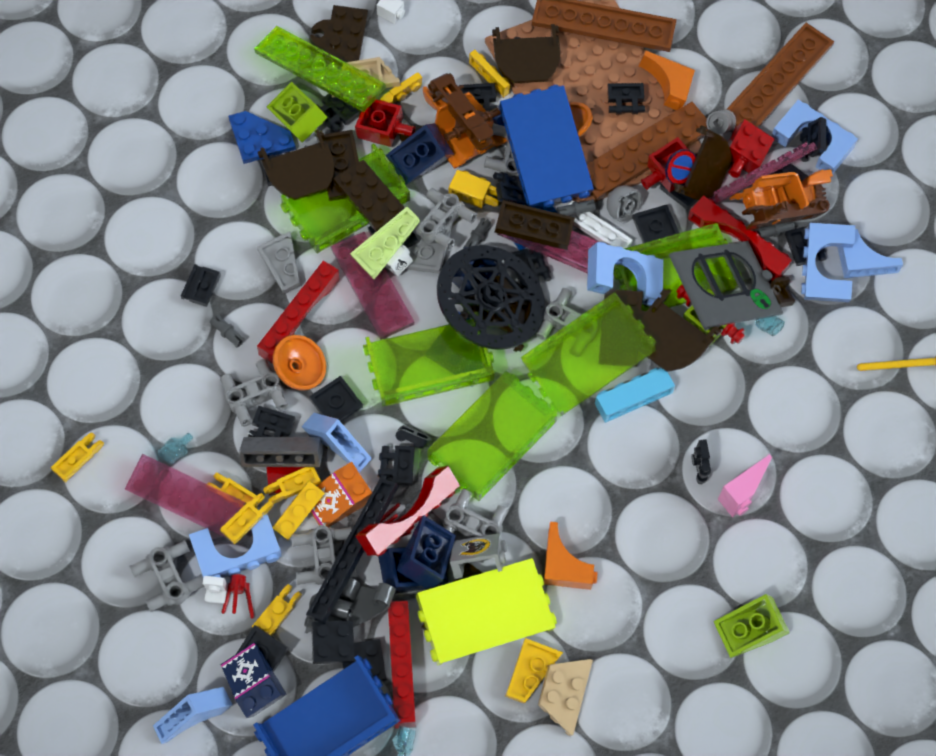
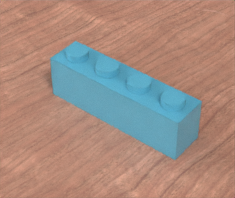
M654 368L644 376L638 375L626 384L620 383L610 391H601L596 396L595 405L606 423L672 394L675 384L668 372L662 368Z

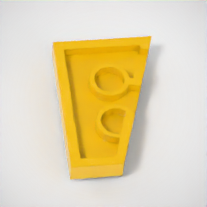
M525 638L505 697L524 704L546 676L548 666L555 664L563 652Z

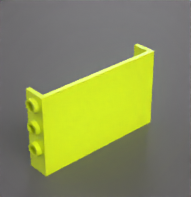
M533 558L504 566L500 572H498V569L491 570L416 594L420 609L417 611L420 622L425 624L424 636L426 641L431 644L432 650H430L432 661L437 663V666L547 630L549 632L556 628V617L553 612H550L548 606L550 605V599L547 593L544 594L542 588L544 581L542 575L537 573Z

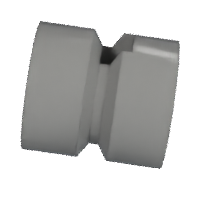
M727 109L715 111L708 116L706 125L709 130L719 135L733 130L736 125V117L733 112Z

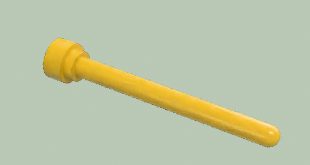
M936 356L935 358L860 363L857 365V369L859 371L936 366Z

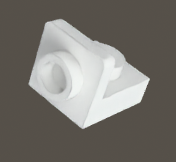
M204 576L202 584L206 588L205 601L224 604L228 589L226 580L221 577Z

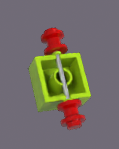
M682 284L676 291L678 293L676 297L678 299L684 298L687 301L686 306L690 307L684 313L683 318L708 335L713 327H710L707 331L704 330ZM710 289L707 290L708 293L714 295ZM735 323L721 325V333L718 336H713L715 339L710 346L721 335L723 337L728 335L731 338L730 343L732 345L735 343L739 344L745 337L743 334L745 330L743 328L738 330L735 327Z

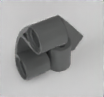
M350 578L327 621H353V627L358 626L386 611L391 604L396 589L386 583H379L377 589L360 586L358 581Z

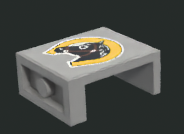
M500 533L454 541L450 558L454 578H463L465 563L495 558L498 572L502 571L503 563L506 562L504 552H507L505 540L501 539Z

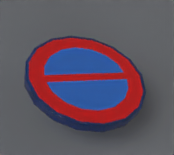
M680 149L669 157L665 168L666 178L669 182L679 185L686 183L696 159L693 152L687 149Z

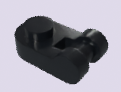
M405 425L400 426L395 435L398 441H410L415 447L420 449L429 447L432 440L428 435Z

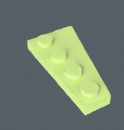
M406 207L352 251L350 255L374 280L420 222L419 218Z

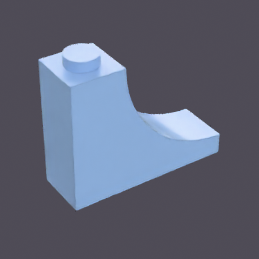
M855 229V243L852 248L837 247L844 278L899 273L903 266L902 258L886 257L870 249L860 237L858 229Z
M313 413L302 425V428L310 437H321L323 445L330 448L347 463L352 462L359 473L372 459L336 418Z
M224 687L189 694L156 722L153 727L161 744H164L188 728L221 715L233 704Z

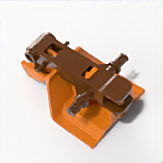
M445 73L431 80L428 88L426 86L423 87V95L425 101L433 109L437 110L435 124L454 153L447 160L455 169L465 164L467 160L479 154H484L488 149L506 143L507 140L504 137L493 135V130L491 129L493 125L492 118L501 115L500 110L496 108L490 112L486 111L470 92L463 94L460 89L464 88V86H457L451 73Z
M831 169L818 170L802 182L799 175L795 172L761 176L755 180L752 187L744 189L742 193L734 194L730 197V200H743L746 209L742 211V215H754V220L750 222L746 230L817 218L829 210L830 203L826 200L827 197L824 196L826 192H823L826 188H823L821 184L830 183L833 174Z

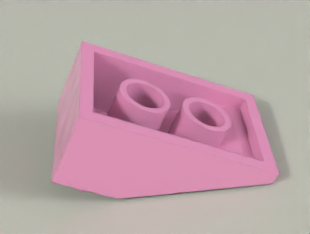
M770 454L723 487L718 500L732 518L737 514L739 516L743 515L749 509L748 506L752 503L751 499L772 459Z

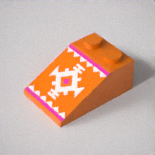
M350 462L336 470L317 486L325 494L310 512L318 525L330 527L364 507L372 491L354 464Z

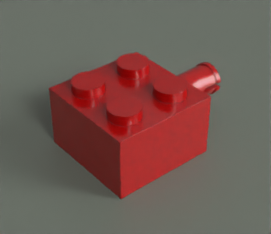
M367 97L355 125L358 139L392 147L397 134L410 137L415 133L416 128L415 126L402 124L404 118L402 106Z
M746 119L735 127L728 140L733 163L728 173L734 178L740 176L742 169L749 174L756 171L761 166L774 141L773 137Z
M678 137L649 155L647 166L652 173L641 179V184L646 190L658 182H661L669 193L674 190V183L668 178V165L677 153L681 151L691 152Z

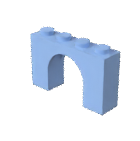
M797 100L776 125L771 137L786 147L795 135L802 131V128L808 127V123L820 117L825 118L828 148L819 157L816 168L819 170L831 169L833 174L854 149L858 138L851 132L841 128L837 123L827 119L822 113L812 109L808 104Z
M810 223L804 231V239H807V246H804L803 249L806 265L802 266V276H805V283L801 284V294H804V300L850 302L852 281L832 280L822 276L816 268L815 258L817 253L826 247L852 248L855 243V225Z
M597 242L588 249V291L605 294L612 289L614 265L619 264L627 267L634 274L637 281V291H643V305L651 306L658 297L661 298L662 295L660 293L663 290V259L656 258L653 255L640 254L638 251L625 250L619 246L607 245L605 242Z
M263 515V518L251 529L253 544L250 550L237 558H227L217 552L208 528L189 534L203 578L204 576L230 577L234 574H240V571L246 569H256L260 566L259 564L265 562L273 563L279 557H282L268 515Z

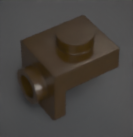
M789 277L775 278L770 285L780 307L792 306L795 302V299L786 287L790 282Z

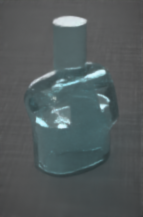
M777 316L756 319L755 325L761 331L767 332L771 336L778 334L785 323Z
M187 433L180 440L172 437L157 452L162 459L169 465H172L179 458L187 454L188 449L185 445L193 439V436Z
M399 726L397 735L392 739L394 747L398 752L397 756L411 754L416 731Z

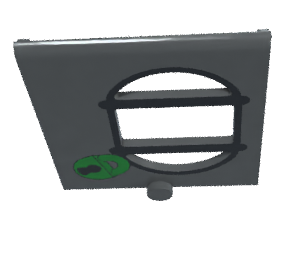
M748 241L669 254L705 331L710 327L783 314L768 282L772 278V273L768 270H762ZM724 257L741 293L722 295L705 259ZM732 257L742 262L749 270L752 278L750 290L747 289ZM697 261L714 295L704 290L696 280L694 266Z

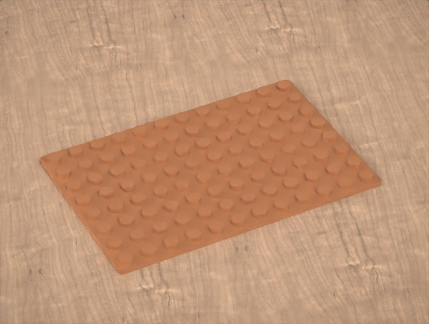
M581 0L619 8L615 0ZM532 20L501 31L500 39L551 37V29L532 26ZM559 31V33H556L559 36L560 62L556 72L547 82L513 83L508 80L514 95L519 93L526 95L536 89H541L542 91L552 85H564L569 103L579 102L590 108L593 116L591 125L579 137L586 164L677 111L664 106V93L661 85L652 74L639 67V62L645 52L643 47ZM491 35L485 38V44L495 60L493 38L496 37ZM608 83H643L645 99L644 102H638V105H645V113L632 115V113H622L621 115L609 113L608 107L615 106V103H608ZM631 102L622 103V106H632ZM699 140L687 146L696 157L701 147ZM647 170L624 185L633 187L640 184L641 179L652 173L651 170ZM591 194L589 197L583 199H579V197L572 198V200L574 202L577 201V203L588 201L591 199H593L594 202H597Z

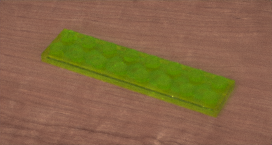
M278 26L254 48L255 53L362 112L386 89L384 82Z

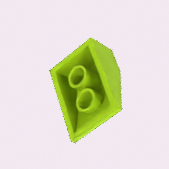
M290 82L266 106L302 143L328 118L293 82Z
M768 594L713 621L730 658L772 643L790 633L773 597Z

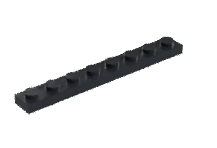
M382 478L379 479L306 613L308 618L324 624L328 620L364 553V549L357 540L356 535L369 524L380 523L399 488L396 482Z

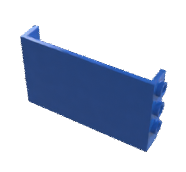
M552 85L546 90L536 89L531 91L530 94L523 95V93L514 95L513 98L501 100L499 109L527 206L533 208L544 206V208L555 205L556 202L567 203L572 201V198L579 197V199L589 197L594 188L564 85Z
M357 655L354 657L356 659L354 663L264 723L256 722L253 724L256 729L254 731L255 736L260 742L263 741L266 749H264L266 755L349 756L400 722L399 717L391 706L394 704L388 693H383L380 688L383 684L377 675L373 676L370 669H372V666L367 658L363 659Z

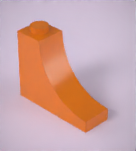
M645 50L639 62V67L652 74L661 85L664 93V106L674 110L682 108L687 100L695 70Z
M550 522L544 585L591 590L593 583L596 584L597 572L594 571V565L582 562L572 556L561 542L558 522Z

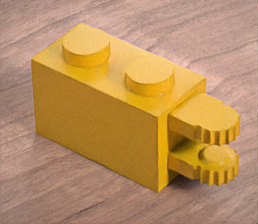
M456 171L449 185L448 194H456L460 201L481 209L484 204L494 207L498 206L499 201L489 196L490 194L497 197L496 187L491 186V182L483 177L473 176L467 171Z

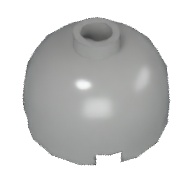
M628 185L618 186L609 193L607 198V210L610 216L621 223H627L632 220V214L635 210L639 211L642 204V194L637 189Z

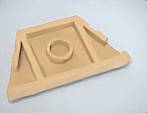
M380 57L344 63L341 69L342 72L336 79L337 84L335 88H332L331 94L332 97L401 85L399 78L392 74V70L385 65L384 61Z
M591 659L551 664L547 668L538 706L544 712H547L550 718L566 731L565 733L568 736H573L593 662Z

